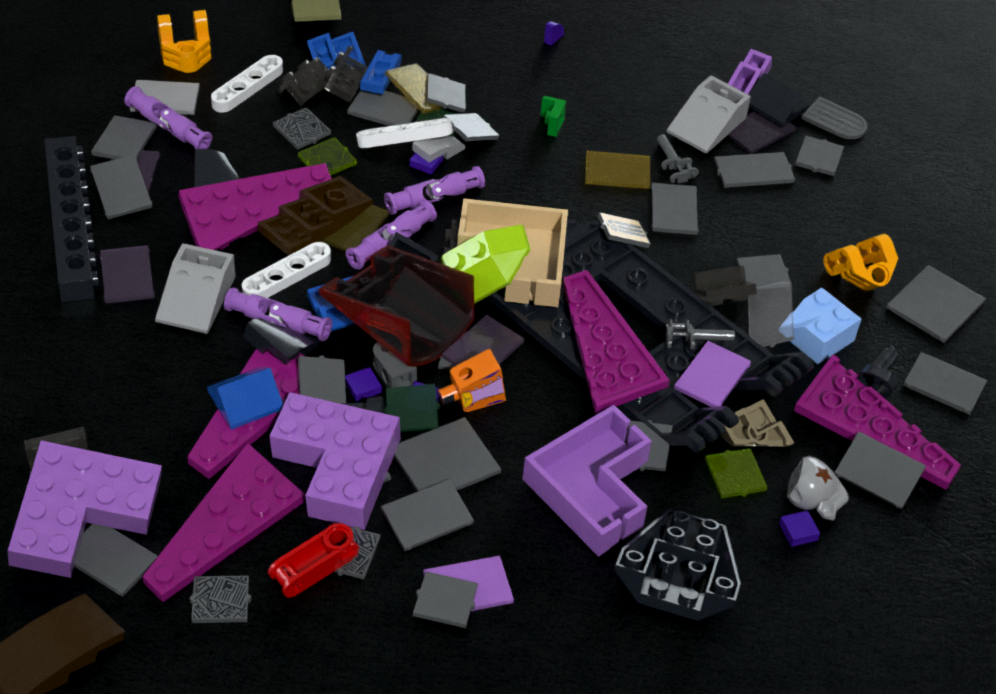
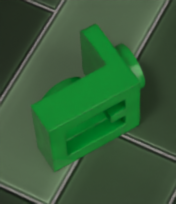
M543 96L541 117L545 118V124L548 125L547 135L557 137L565 120V100Z

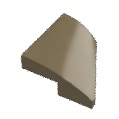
M764 399L735 412L739 418V423L732 428L724 425L725 433L721 435L732 446L788 447L794 443L782 421L776 422Z

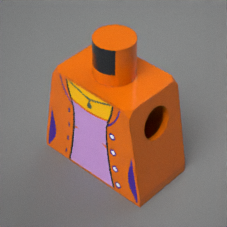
M487 349L451 368L449 372L452 384L438 390L443 405L458 400L464 412L474 411L506 401L501 367L491 349Z

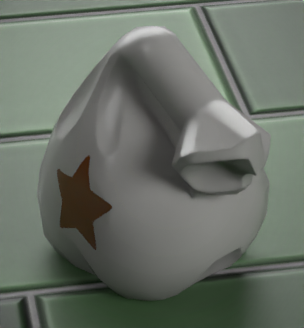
M806 456L800 460L791 475L787 498L795 507L801 510L817 508L821 517L829 520L835 519L837 510L846 504L849 498L847 491L834 472L823 461L812 456Z

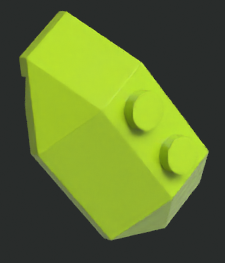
M524 225L483 231L443 254L439 275L445 295L469 307L511 284L522 265L524 257L531 250Z

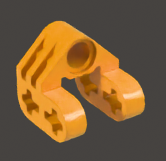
M205 10L193 11L195 41H179L175 44L170 15H157L159 42L164 65L185 73H192L211 60L208 20Z
M886 234L869 238L857 243L856 246L848 245L829 252L823 258L824 267L831 276L841 273L843 279L866 291L888 284L898 261L893 242ZM873 262V265L865 267L866 264Z

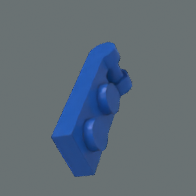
M378 50L360 82V90L369 91L372 94H384L396 69L400 67L402 55L395 53L389 55L386 54V51Z

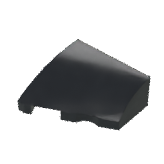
M195 149L194 187L239 179L224 153L211 149Z
M256 318L248 322L243 335L262 354L269 350L285 365L300 354L307 355L320 343V341L313 337L262 318Z

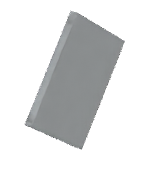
M136 80L135 87L141 88L142 92L147 96L157 98L178 114L194 115L200 87L199 83ZM130 107V111L140 112L136 108Z

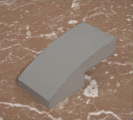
M451 134L443 137L417 140L413 142L412 150L429 163L442 155L444 158L449 159L465 149V145Z

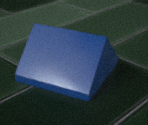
M259 367L207 387L208 393L231 430L279 412L283 408V402L271 368Z

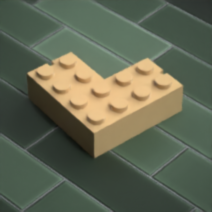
M463 199L457 246L483 231L524 225L531 250L524 257L522 265L511 284L506 286L505 302L529 304V300H532L534 305L558 307L568 210Z

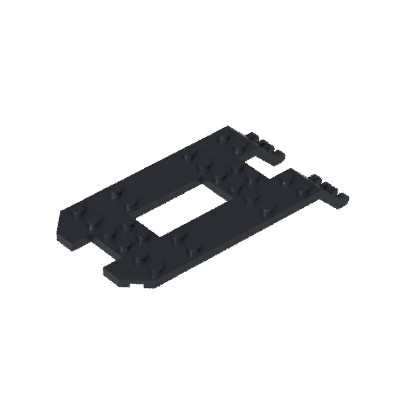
M567 219L558 307L534 305L532 300H529V304L505 302L506 286L487 296L489 301L586 382L587 379L563 288L564 277L588 270L596 282L602 281L665 333L667 329L666 324H669V319H672L673 323H685L687 319L694 329L734 330V341L694 340V349L689 348V341H686V336H673L671 349H667L666 341L649 353L669 378L668 387L616 406L632 421L646 424L665 440L669 446H688L696 453L705 448V440L713 442L717 439V436L723 435L725 433L724 425L732 428L739 423L738 416L727 406L698 408L683 395L684 393L674 389L675 383L707 341L751 361L750 367L734 387L738 391L765 390L770 395L776 396L782 392V385L790 386L794 381L801 378V372L808 373L814 368L813 361L802 352L773 355L632 244L609 240L604 229L601 228L600 221L591 220L590 224L576 223V219ZM673 329L674 332H685V329ZM648 420H651L652 423L672 425V433L660 432Z

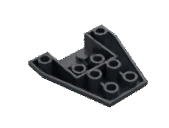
M672 509L665 511L621 549L614 569L638 603L696 621L735 606L741 584L726 525L717 523L712 519H703L689 515L684 511Z

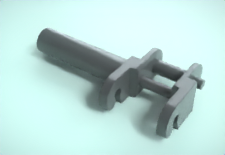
M664 134L657 137L659 145L668 158L661 164L663 170L668 165L669 170L680 171L670 176L671 183H674L675 179L677 183L688 182V179L698 175L699 170L691 166V158L681 159L678 157Z
M669 319V324H666L665 337L667 349H671L673 336H686L690 349L695 347L694 340L734 341L735 339L734 330L694 329L687 319L685 323H673L672 319ZM673 329H685V332H674Z

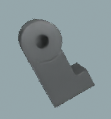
M379 341L373 346L374 369L391 395L411 388L414 382L417 381V368L413 362L404 363L397 353V346L391 341Z

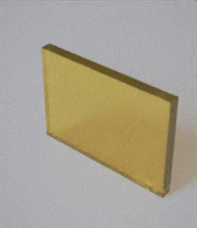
M417 63L386 70L385 75L423 114L443 109L442 106L426 102L428 74Z
M586 151L585 184L650 189V156Z
M371 205L353 221L320 242L344 251L349 248H355L362 243L364 238L378 230L388 217L389 211Z

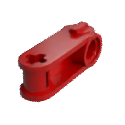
M335 523L273 562L268 570V574L272 579L280 583L283 587L282 592L286 597H294L353 560L358 555L359 546L354 541L353 532L349 526Z

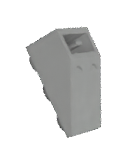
M709 76L690 96L668 127L667 133L707 154L746 119L751 96L713 76Z
M182 243L172 262L155 322L208 334L235 279L234 255Z

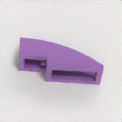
M750 49L744 62L741 61L728 84L749 95L763 73H769L772 67V57Z

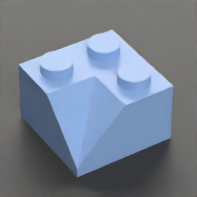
M820 288L803 299L780 329V334L819 365L855 341L861 318L826 290Z

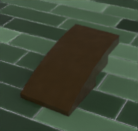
M339 176L300 190V199L279 206V215L258 222L257 231L289 256L312 243L324 240L343 228L373 204V199Z
M86 594L76 597L30 622L0 643V693L45 694L68 683L70 673L95 662L99 651L123 641L125 631Z

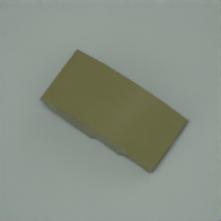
M291 0V9L295 22L341 19L339 0Z

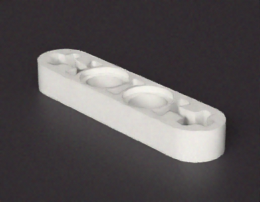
M267 55L215 90L211 95L212 108L217 112H228L272 82L283 72L282 58L277 55ZM260 76L261 78H259V79H252V78H250V77ZM235 88H245L244 90L240 91L234 90Z
M442 118L367 129L358 132L356 136L360 148H369L443 137L452 134L453 129L451 119Z
M315 242L243 280L242 293L247 295L256 294L266 298L326 267L331 261L330 247L325 243ZM293 264L304 265L301 269H294L291 266ZM273 275H280L283 277L281 280L278 281L269 279Z

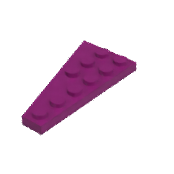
M326 163L183 189L179 190L178 197L196 246L216 251L219 248L222 250L228 247L230 242L240 237L244 238L257 231L258 222L279 215V206L300 199V190L332 178Z
M588 270L564 277L563 288L595 414L606 410L612 405L619 406L667 388L669 378Z
M256 348L240 374L259 367L271 368L283 405L289 392L299 394V356L285 365L269 350L262 354ZM217 409L189 453L188 464L210 479L232 461L247 443L251 445L273 427L281 411L231 430L221 412Z
M833 354L800 397L794 411L851 441L855 439L858 432H861L926 465V468L921 477L947 490L958 473L961 464L938 444L930 443L921 435L922 430L915 424L910 426L902 419L903 414L872 387L863 385L857 379L858 375L851 369L847 371L839 364L840 359Z
M247 443L145 572L143 583L164 602L194 581V577L204 574L304 503L305 494Z

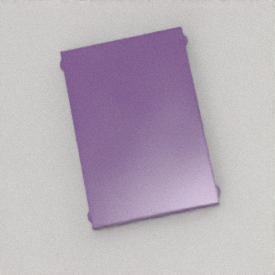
M707 341L675 383L674 389L710 407H721L735 385L750 367L751 361Z
M500 556L423 570L424 576L426 572L478 583L474 598V610L514 602Z

